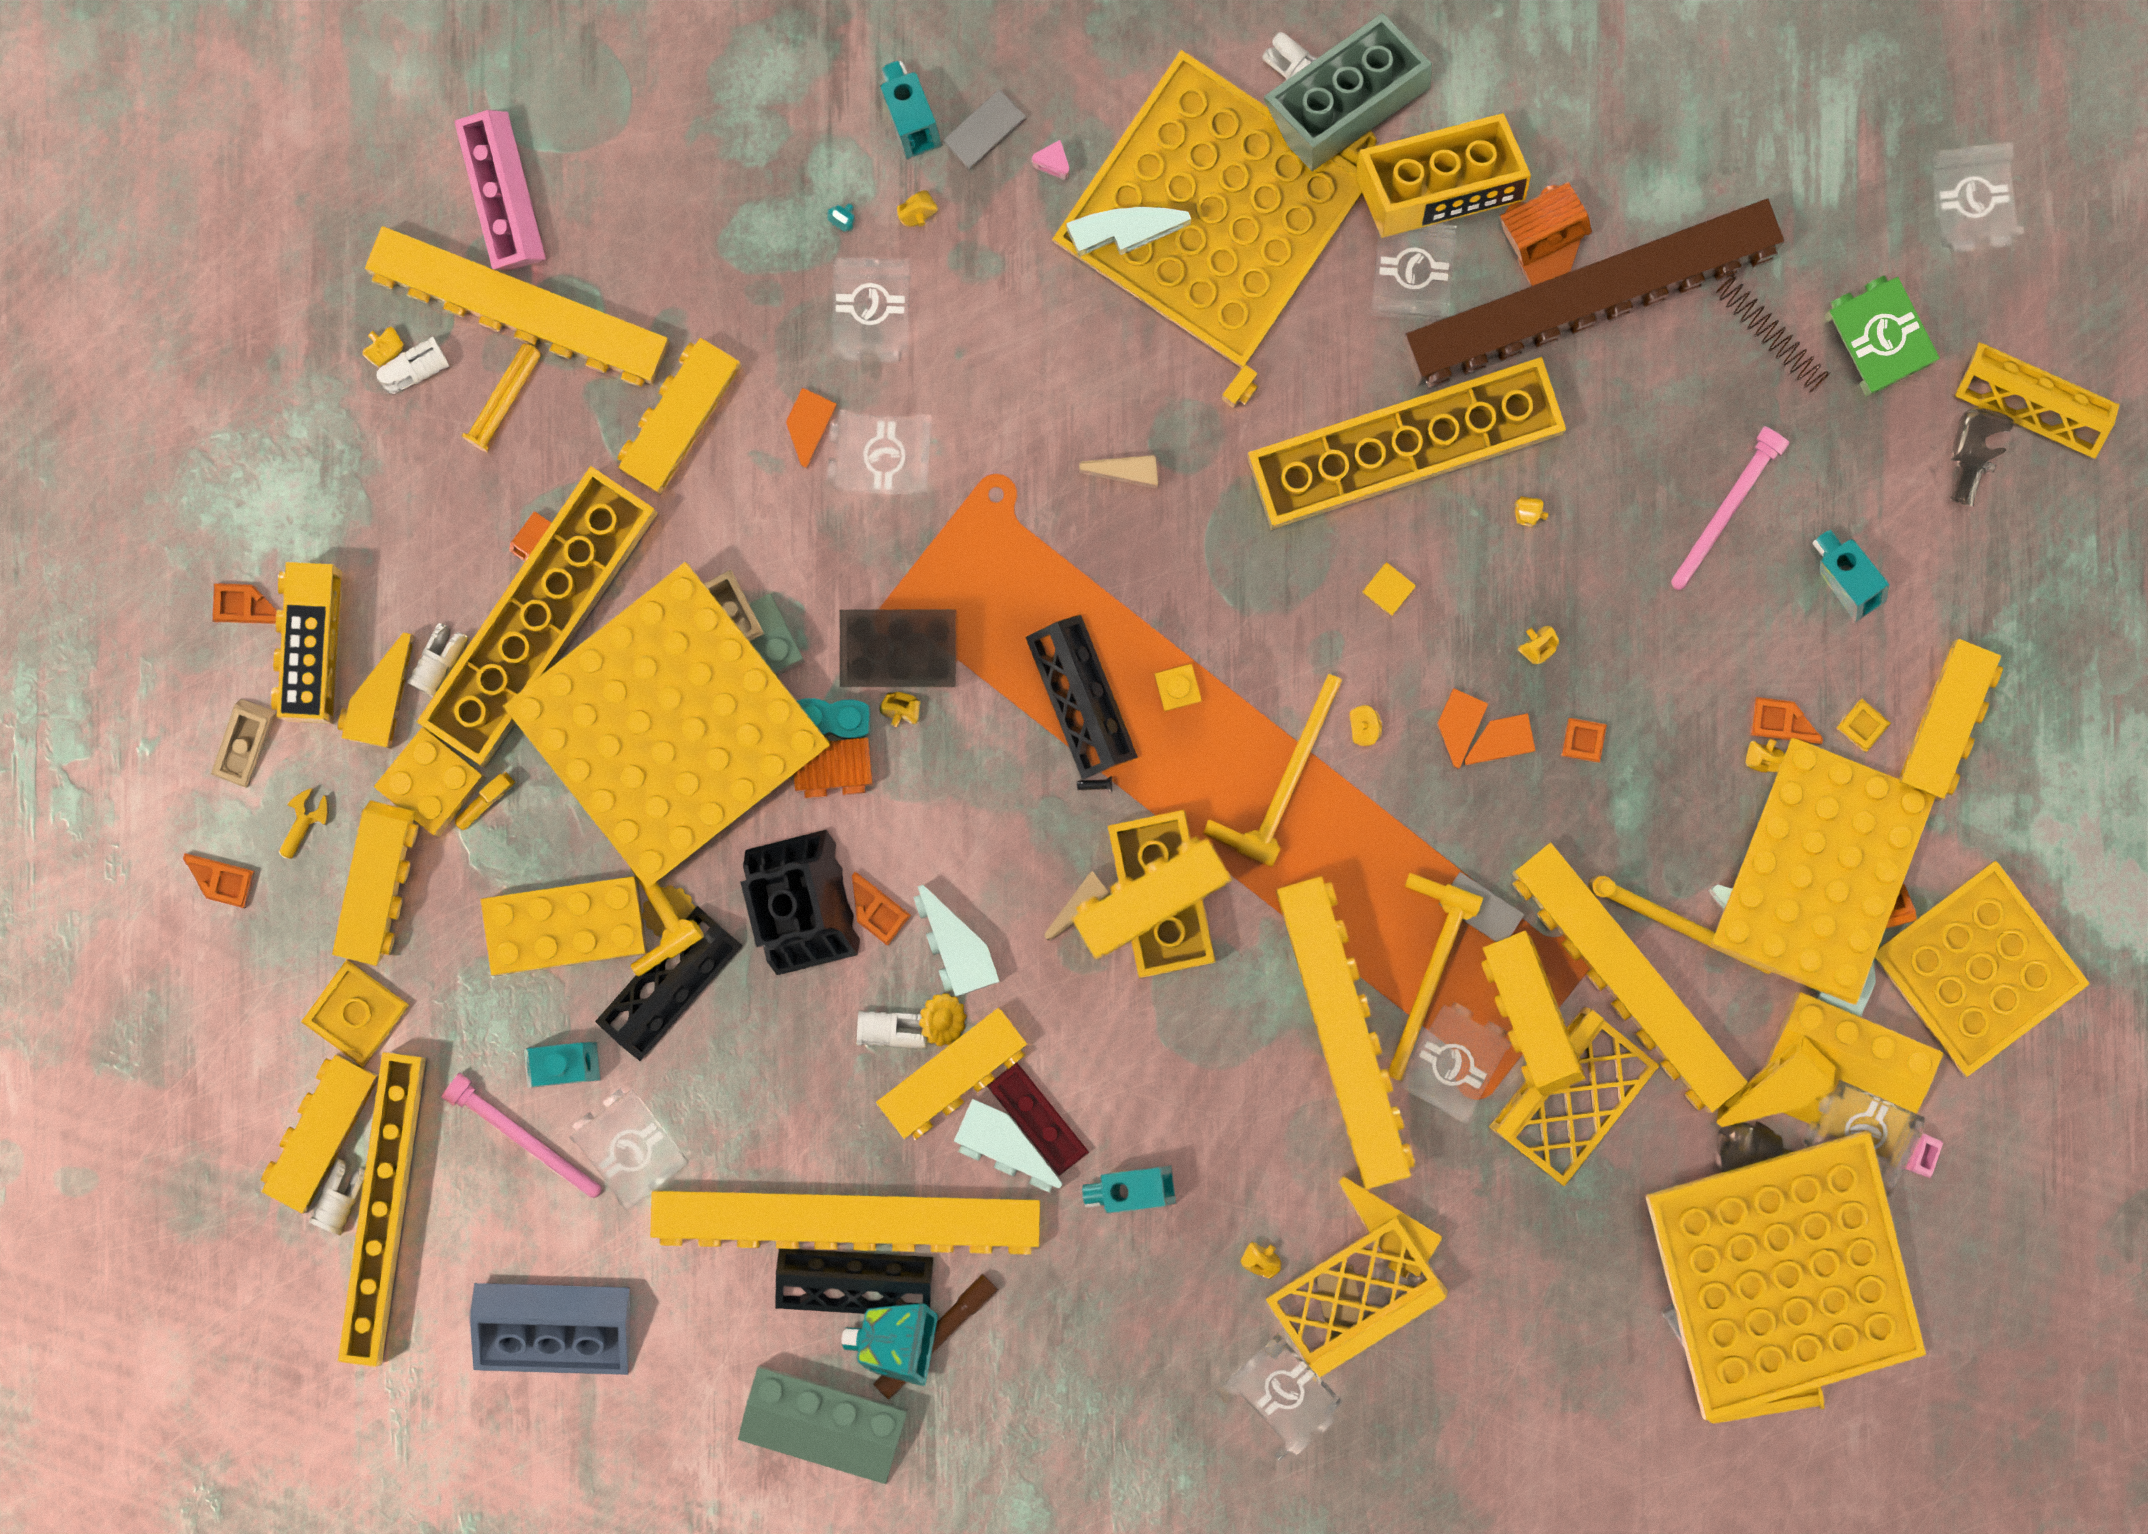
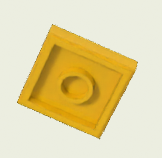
M346 959L301 1023L360 1066L365 1067L410 1004Z

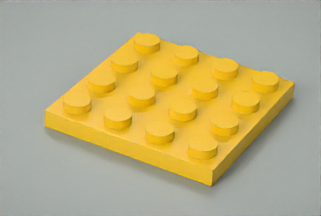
M1996 860L1880 946L1875 955V960L1964 1077L1971 1075L2090 985Z

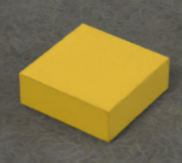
M1386 562L1365 587L1362 594L1392 617L1416 585Z
M1861 698L1836 729L1866 753L1891 722Z

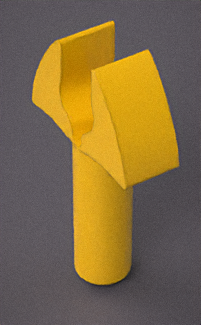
M506 771L503 774L500 773L478 792L480 795L455 818L456 826L461 830H466L495 801L502 798L516 782Z
M312 788L299 793L287 804V806L295 808L297 816L279 850V853L287 859L294 857L311 824L318 821L324 825L328 823L329 802L326 795H323L317 810L307 815L306 802L314 791Z

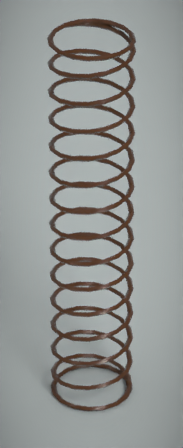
M1735 275L1731 276L1714 293V295H1716L1720 290H1722L1728 283H1730L1729 286L1722 293L1719 300L1725 299L1738 289V291L1727 303L1726 308L1731 307L1744 296H1746L1735 309L1733 315L1740 313L1742 310H1744L1746 307L1752 304L1740 320V322H1744L1745 320H1747L1759 311V313L1750 322L1747 329L1753 328L1767 317V319L1756 331L1754 337L1759 336L1772 325H1774L1771 328V330L1767 333V335L1763 338L1761 344L1768 342L1770 339H1772L1774 336L1780 333V335L1769 347V351H1772L1788 339V341L1777 353L1776 358L1781 357L1794 346H1796L1788 355V357L1784 360L1783 366L1787 365L1800 354H1802L1801 357L1790 369V373H1792L1809 361V363L1798 375L1797 380H1800L1817 367V369L1813 372V374L1804 384V387H1807L1814 381H1816L1818 378H1820L1822 375H1824L1822 379L1809 391V393H1811L1830 373H1828V371H1825L1817 378H1815L1813 381L1808 383L1809 380L1820 368L1821 364H1818L1811 370H1809L1807 373L1801 376V374L1813 361L1814 356L1810 357L1793 370L1796 364L1805 355L1807 349H1804L1791 360L1786 362L1788 358L1792 355V353L1796 350V348L1799 346L1800 342L1795 343L1785 352L1780 354V352L1784 349V347L1793 337V335H1789L1787 338H1785L1779 344L1772 348L1775 342L1784 333L1786 327L1782 328L1769 339L1764 341L1767 338V336L1771 333V331L1775 328V326L1778 324L1779 320H1776L1763 331L1758 333L1759 330L1763 327V325L1767 322V320L1771 317L1772 313L1767 314L1761 320H1759L1757 323L1751 326L1754 320L1765 308V306H1761L1751 315L1743 319L1746 316V314L1750 311V309L1754 306V304L1757 302L1758 298L1754 299L1741 310L1736 312L1738 308L1742 305V303L1746 300V298L1750 295L1751 291H1748L1735 302L1730 304V302L1738 294V292L1742 289L1744 285H1739L1737 288H1735L1733 291H1731L1729 294L1722 298V296L1725 294V292L1729 289V287L1734 283V281L1737 278L1735 277Z

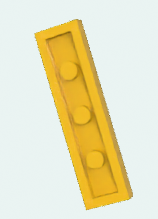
M1981 342L1976 346L1969 367L1955 393L1956 397L2094 459H2096L2115 424L2120 405ZM1976 376L1989 382L1992 392L1980 394L1969 389L1968 386L1973 377ZM2016 394L2025 399L2028 407L2018 410L2013 409L2007 405L2004 397ZM2052 410L2060 414L2063 423L2051 426L2042 421L2039 413ZM2087 426L2099 431V434L2094 443L2091 444L2078 438L2075 429Z

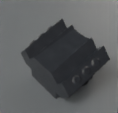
M827 830L745 850L743 868L746 880L740 881L756 947L763 946L767 963L776 975L858 955L860 938L852 928L854 913L850 909L842 881L843 868L834 857L836 843Z

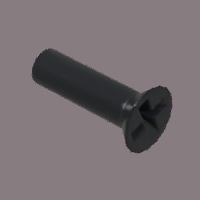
M1112 776L1107 780L1077 781V789H1107L1112 793Z

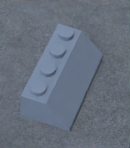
M474 1283L469 1317L473 1370L628 1375L631 1318L629 1288Z

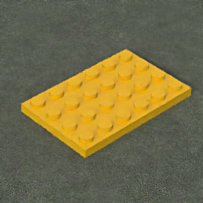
M1791 738L1710 947L1856 1005L1935 797L1899 783L1900 779L1799 739Z

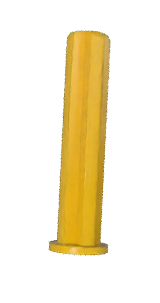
M527 343L521 345L469 433L462 434L461 437L485 452L489 451L486 445L541 357V353L537 348Z
M1822 1387L1713 1418L1709 1421L1715 1424L1816 1406L1823 1410L1825 1406Z

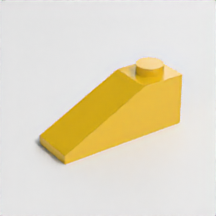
M403 632L351 697L348 708L342 707L337 726L338 730L343 731L341 738L347 741L392 749L415 636Z
M1803 1035L1750 1079L1747 1085L1722 1104L1718 1109L1716 1122L1721 1127L1803 1108L1815 1098L1820 1101L1834 1088L1836 1067Z
M1340 1177L1338 1184L1368 1232L1373 1231L1397 1215L1428 1263L1442 1240V1236L1346 1177ZM1393 1228L1380 1236L1378 1248L1381 1252L1400 1256L1403 1241ZM1406 1248L1404 1257L1413 1258ZM1391 1260L1387 1267L1396 1272L1398 1262ZM1402 1263L1400 1275L1406 1279L1410 1273L1419 1277L1422 1270L1419 1266Z

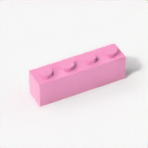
M486 110L455 120L492 269L515 270L546 260L508 112Z

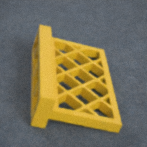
M1585 1006L1569 1024L1567 1030L1580 1063H1588L1590 1084L1568 1086L1551 1093H1564L1566 1114L1546 1117L1544 1102L1551 1094L1542 1096L1536 1087L1530 1089L1525 1080L1489 1126L1496 1134L1504 1138L1562 1186L1568 1183L1660 1066L1608 1024L1604 1018ZM1601 1030L1612 1037L1614 1054L1593 1055L1592 1041ZM1619 1043L1629 1052L1620 1053ZM1587 1050V1057L1580 1058L1583 1052ZM1637 1057L1647 1065L1636 1079L1623 1080L1622 1058ZM1614 1059L1617 1081L1596 1083L1594 1062ZM1631 1085L1624 1094V1086ZM1617 1087L1618 1103L1613 1109L1599 1110L1597 1089ZM1591 1090L1593 1111L1572 1114L1570 1092ZM1539 1109V1118L1531 1119ZM1607 1115V1117L1600 1124V1116ZM1593 1117L1595 1132L1589 1139L1575 1141L1573 1119ZM1567 1120L1569 1141L1548 1144L1546 1123ZM1540 1123L1542 1145L1527 1147L1516 1138L1526 1125ZM1576 1146H1583L1576 1154ZM1569 1147L1571 1162L1560 1174L1551 1167L1549 1150ZM1543 1150L1544 1160L1536 1155L1534 1151Z
M1396 1215L1266 1297V1301L1308 1363V1369L1313 1374V1377L1317 1380L1445 1300L1448 1290L1441 1279L1437 1278ZM1393 1228L1403 1241L1400 1256L1377 1251L1380 1236ZM1375 1240L1373 1250L1363 1248ZM1406 1248L1413 1258L1404 1257ZM1355 1252L1370 1255L1371 1261L1368 1275L1364 1276L1346 1272L1347 1257ZM1376 1257L1398 1262L1394 1282L1371 1277ZM1342 1261L1340 1270L1331 1268ZM1402 1263L1419 1266L1427 1279L1415 1287L1398 1283ZM1322 1273L1339 1276L1335 1297L1312 1292L1315 1277ZM1343 1277L1366 1282L1362 1303L1339 1298ZM1309 1282L1308 1291L1298 1289L1299 1287ZM1370 1283L1393 1288L1390 1302L1383 1307L1366 1304ZM1397 1289L1407 1291L1395 1298ZM1290 1293L1306 1297L1302 1317L1286 1314L1278 1301ZM1310 1298L1333 1303L1329 1323L1306 1318ZM1337 1304L1359 1308L1360 1312L1357 1323L1351 1327L1333 1324ZM1364 1310L1373 1312L1372 1314L1362 1319ZM1292 1322L1301 1323L1299 1332ZM1305 1324L1328 1329L1325 1343L1313 1351H1310L1302 1338ZM1332 1330L1341 1332L1337 1336L1330 1339Z

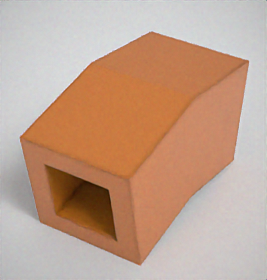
M534 511L511 541L509 551L525 562L551 522Z

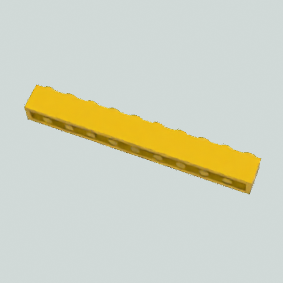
M651 1191L650 1238H659L660 1246H683V1239H698L699 1247H721V1240H737V1247L760 1248L761 1240L776 1241L775 1248L799 1249V1241L814 1242V1249L837 1250L838 1242L853 1243V1250L876 1251V1243L892 1244V1251L915 1252V1244L931 1245L930 1252L953 1253L954 1245H969V1253L990 1254L993 1252V1246H1008V1254H1031V1247H1039L1040 1200Z

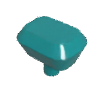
M849 203L845 208L835 205L827 210V219L842 231H851L855 216L850 212L854 207Z

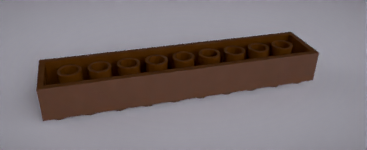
M1767 198L1405 333L1402 346L1417 386L1427 383L1428 388L1431 389L1449 382L1450 377L1453 376L1452 373L1463 370L1464 375H1469L1486 368L1485 364L1492 358L1499 356L1501 362L1515 358L1522 354V350L1527 345L1535 343L1536 348L1550 345L1558 341L1557 337L1567 330H1571L1572 335H1576L1593 328V324L1597 322V319L1607 316L1608 322L1630 314L1629 310L1633 309L1634 305L1643 303L1644 308L1657 305L1666 300L1665 297L1670 295L1669 292L1677 289L1680 295L1692 292L1702 287L1701 284L1709 277L1714 276L1716 281H1721L1738 273L1737 270L1741 269L1744 264L1750 263L1752 268L1769 263L1774 260V256L1778 255L1777 251L1785 240L1770 201Z

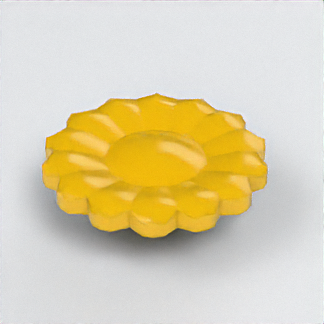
M668 885L666 888L660 887L679 920L686 919L695 909V905L691 903V896L685 894L682 888L675 889L672 885ZM648 898L643 903L645 911L642 916L646 920V927L652 929L654 935L660 936L667 928Z
M943 993L942 995L935 994L932 1000L926 1001L925 1008L920 1012L922 1017L919 1021V1026L922 1027L921 1033L927 1037L929 1043H935L936 1046L942 1047L944 1044H952L965 1029L964 1022L967 1016L964 1013V1005L959 1003L957 997L950 996L948 993Z

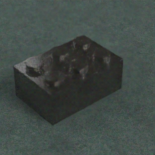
M840 610V687L958 688V610Z

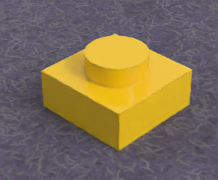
M1245 364L1222 394V400L1232 408H1235L1239 401L1245 405L1259 387L1254 383L1258 373Z
M1192 664L1154 674L1164 712L1202 702Z

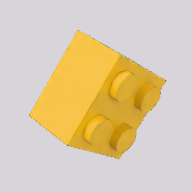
M422 727L373 787L396 806L415 811L414 820L433 836L439 838L487 777L433 733Z

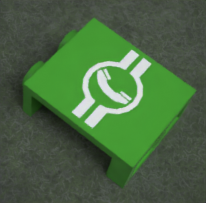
M1884 275L1865 285L1867 292L1853 298L1850 292L1835 299L1830 303L1833 309L1829 310L1825 315L1827 322L1833 320L1863 378L1860 386L1866 397L1936 363L1940 359L1898 276L1888 281Z

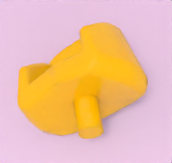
M1370 130L1339 152L1338 155L1357 167L1359 151L1376 146L1377 138Z
M927 190L917 192L908 198L905 203L897 206L898 218L907 227L924 226L926 224L925 220L938 211V206Z
M387 327L380 337L374 331L368 334V337L374 343L363 349L362 353L365 358L381 367L395 359L402 351L404 344L393 327Z
M1520 496L1514 503L1518 524L1532 528L1536 525L1539 518L1547 520L1549 513L1543 511L1544 503L1542 499Z
M1544 626L1537 633L1532 627L1525 631L1530 640L1520 645L1518 651L1532 664H1540L1554 654L1559 645V639L1551 626Z
M889 692L886 694L880 704L879 711L883 716L893 718L892 726L898 727L900 720L911 724L918 722L920 701L916 697L902 692Z
M1361 705L1350 711L1353 742L1360 746L1375 744L1382 734V722L1378 712L1369 705Z
M1770 738L1767 745L1751 741L1745 763L1749 768L1756 771L1776 773L1780 769L1785 754L1781 749L1774 747L1777 743L1774 739Z
M1250 1242L1240 1260L1246 1270L1268 1279L1273 1278L1279 1273L1282 1266L1279 1256L1274 1253L1276 1248L1272 1244L1265 1249L1255 1242Z

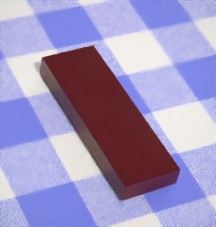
M1018 1063L1005 1070L987 1085L1058 1176L1089 1153L1087 1148Z

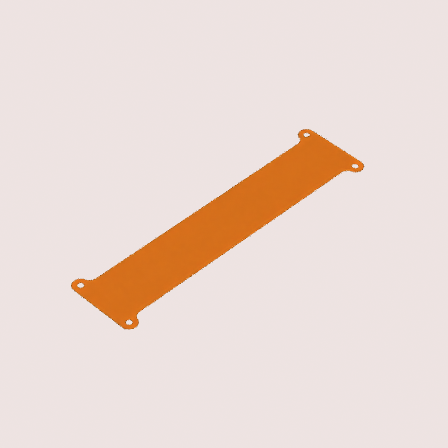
M990 474L981 479L880 606L875 616V626L878 633L886 640L892 642H900L913 635H924L931 638L1069 747L1025 637L1055 622L1081 615L1138 756L1134 760L1111 767L1101 773L1107 778L1112 776V782L1155 816L1184 810L1191 839L1196 836L1200 842L1208 839L1227 872L1281 915L1282 911L1276 894L1277 889L1321 876L1324 884L1331 882L1338 903L1331 907L1335 921L1343 920L1349 942L1342 944L1346 959L1354 957L1359 976L1410 1015L1448 913L1444 911L1443 907L1438 905L1440 900L1404 887L1408 875L1413 873L1444 886L1447 884L1451 885L1459 872L1467 877L1469 876L1312 752L1309 754L1273 838L1277 840L1281 849L1273 867L1237 852V848L1203 834L1208 820H1212L1243 835L1245 832L1259 831L1298 741L1025 528L1015 515L1014 506L1017 500V489L1010 478L1002 474ZM994 487L1002 489L1004 493L1003 499L999 502L991 501L988 496L990 489ZM894 613L902 615L904 619L903 625L900 628H892L888 623L890 615ZM1049 635L1041 639L1046 654L1053 658L1055 647ZM1192 664L1202 702L1164 712L1154 674ZM1059 673L1057 681L1061 691L1068 694L1070 686L1068 679L1064 674ZM1074 708L1072 713L1073 722L1076 727L1082 730L1084 719L1081 712ZM1088 744L1086 755L1090 764L1095 766L1101 762L1095 747ZM1522 918L1511 936L1525 930L1531 936L1560 1008L1590 968L1581 958L1575 961L1567 953L1561 944L1566 940L1563 936H1545ZM1462 920L1422 1026L1446 1045L1458 1044L1470 1051L1474 1060V1067L1487 1073L1479 1089L1466 1082L1457 1085V1087L1465 1097L1480 1100L1494 1092L1523 1053L1522 1051L1516 1053L1508 1035V1032L1513 1030L1509 1016L1505 1018L1501 1016L1494 998L1500 995L1496 982L1489 983L1481 964L1482 961L1487 960L1483 947L1496 942ZM1458 1049L1462 1061L1455 1078L1456 1082L1471 1074L1469 1072L1470 1060L1461 1049Z

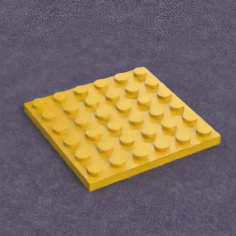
M1180 50L1058 229L1052 241L1243 368L1361 196L1362 191L1355 177L1356 166L1336 154L1317 169L1311 171L1288 147L1268 107L1183 50ZM1133 207L1169 208L1187 211L1191 217V225L1123 255L1119 254L1115 242H1112L1079 257L1066 227V223L1091 214Z
M687 561L503 705L508 714L647 889L831 745Z
M1863 1131L1645 1195L1702 1418L1706 1421L1926 1355L1870 1132Z

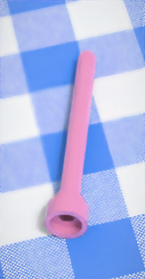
M1766 426L1763 427L1756 438L1758 443L1755 449L1757 452L1672 578V586L1675 589L1682 590L1686 587L1770 459L1774 460L1777 455L1782 456L1790 444L1783 436Z
M460 1072L442 1094L441 1098L452 1106L455 1104L461 1108L464 1105L589 1197L596 1198L600 1195L601 1187L598 1183L475 1094L476 1089L470 1085L472 1081Z

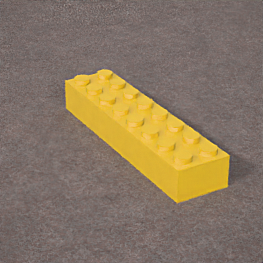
M1539 357L1248 452L1247 459L1270 529L1273 530L1561 436L1565 433L1566 427L1543 358Z
M590 466L416 722L485 768L516 723L503 705L557 663L657 516V511Z
M1321 876L1277 889V898L1363 1187L1367 1190L1411 1177L1409 1168L1416 1166L1410 1145L1408 1143L1401 1144L1398 1131L1404 1129V1124L1398 1106L1390 1107L1386 1094L1393 1092V1087L1387 1069L1379 1070L1375 1057L1382 1054L1376 1031L1368 1033L1364 1018L1371 1017L1365 994L1357 996L1353 981L1360 979L1354 957L1346 959L1342 944L1349 942L1343 920L1335 921L1331 907L1338 903L1332 883L1324 884Z

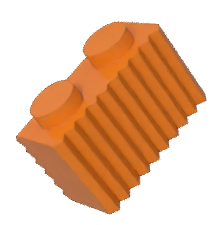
M1569 182L1560 186H1548L1538 197L1525 203H1513L1506 209L1505 213L1499 215L1506 237L1525 266L1530 262H1535L1536 259H1541L1544 255L1548 256L1550 252L1562 249L1564 245L1576 242L1578 238L1583 239L1585 235H1590L1592 232L1588 213Z
M856 738L829 741L830 746L794 773L796 793L804 792V799L827 797V790L842 789L843 795L866 793L865 786H873L869 739Z

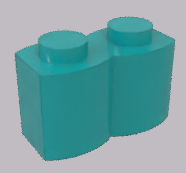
M815 698L797 700L825 737L832 734L840 739L847 740L870 736L871 707L864 702L846 699L829 704L826 701Z

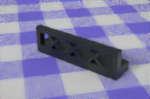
M1078 615L1055 622L1026 636L1025 638L1082 780L1138 758L1082 616ZM1049 635L1055 647L1053 658L1046 654L1041 639ZM1059 673L1064 674L1070 684L1068 694L1061 691L1057 682ZM1074 708L1081 712L1084 719L1082 730L1076 727L1073 722L1072 713ZM1088 744L1095 747L1101 762L1091 767L1086 755Z
M698 906L689 914L686 920H694L697 924L703 921L710 928L704 934V938L680 953V962L674 969L665 970L666 959L642 976H635L595 1021L622 1048L639 1061L644 1058L742 947L741 943ZM655 982L653 993L648 998L640 999V990L644 985ZM629 1011L628 1021L619 1031L610 1025L621 1012Z
M779 1249L776 1268L775 1309L865 1314L870 1308L919 1304L906 1303L901 1299L905 1294L923 1295L922 1304L927 1305L931 1309L933 1257ZM784 1286L800 1287L806 1293L802 1296L784 1295ZM828 1289H837L845 1295L836 1299L827 1297L824 1292ZM867 1291L878 1292L883 1298L878 1301H869L862 1295Z

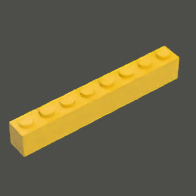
M381 226L365 266V270L373 275L371 281L382 287L393 290L396 284L409 289L407 296L427 304L430 298L444 303L442 309L451 314L464 318L465 313L468 312L480 317L478 323L489 329L499 332L501 326L516 331L514 338L535 346L537 340L551 345L549 351L558 356L571 360L572 355L575 354L587 359L585 366L605 374L608 368L623 373L621 380L642 388L644 382L654 385L670 345L667 337L384 226Z
M1551 842L1512 872V875L1517 879L1512 883L1517 892L1525 901L1532 898L1541 910L1537 913L1540 920L1550 931L1555 928L1558 929L1566 939L1561 944L1567 953L1575 961L1581 958L1590 968L1586 973L1590 981L1599 991L1606 988L1615 1000L1610 1003L1624 1021L1631 1018L1640 1029L1635 1033L1637 1038L1649 1051L1655 1048L1664 1059L1660 1063L1661 1067L1673 1081H1676L1678 1078L1681 1079L1689 1089L1684 1093L1698 1111L1704 1108L1708 1113H1713L1748 1084L1741 1073Z
M382 1052L338 1362L372 1367L382 1365L426 1058Z

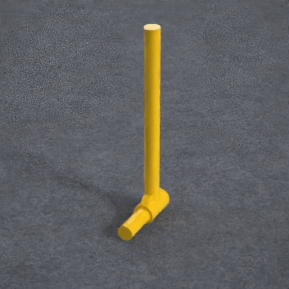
M1331 674L1327 675L1259 831L1253 830L1248 833L1245 832L1243 835L1212 820H1208L1203 834L1237 848V852L1273 867L1281 849L1277 840L1273 838L1274 833L1342 679Z
M632 870L667 928L663 931L659 946L630 964L636 976L640 977L667 958H674L704 938V934L694 920H679L657 882L647 889Z
M1409 873L1404 887L1440 900V904H1442L1444 911L1448 915L1388 1070L1389 1077L1400 1081L1462 919L1468 920L1476 917L1483 901L1482 896L1450 884L1444 886L1413 873Z
M1596 875L1589 880L1588 888L1594 896L1607 897L1710 947L1715 935L1714 931L1615 885L1607 876ZM1728 955L1768 975L1771 973V971Z

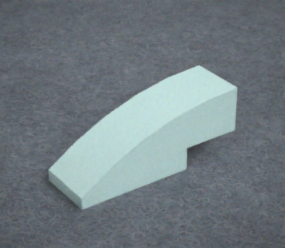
M1133 207L1091 214L1066 223V227L1079 257L1112 242H1115L1119 254L1123 255L1191 225V217L1187 211L1169 208Z

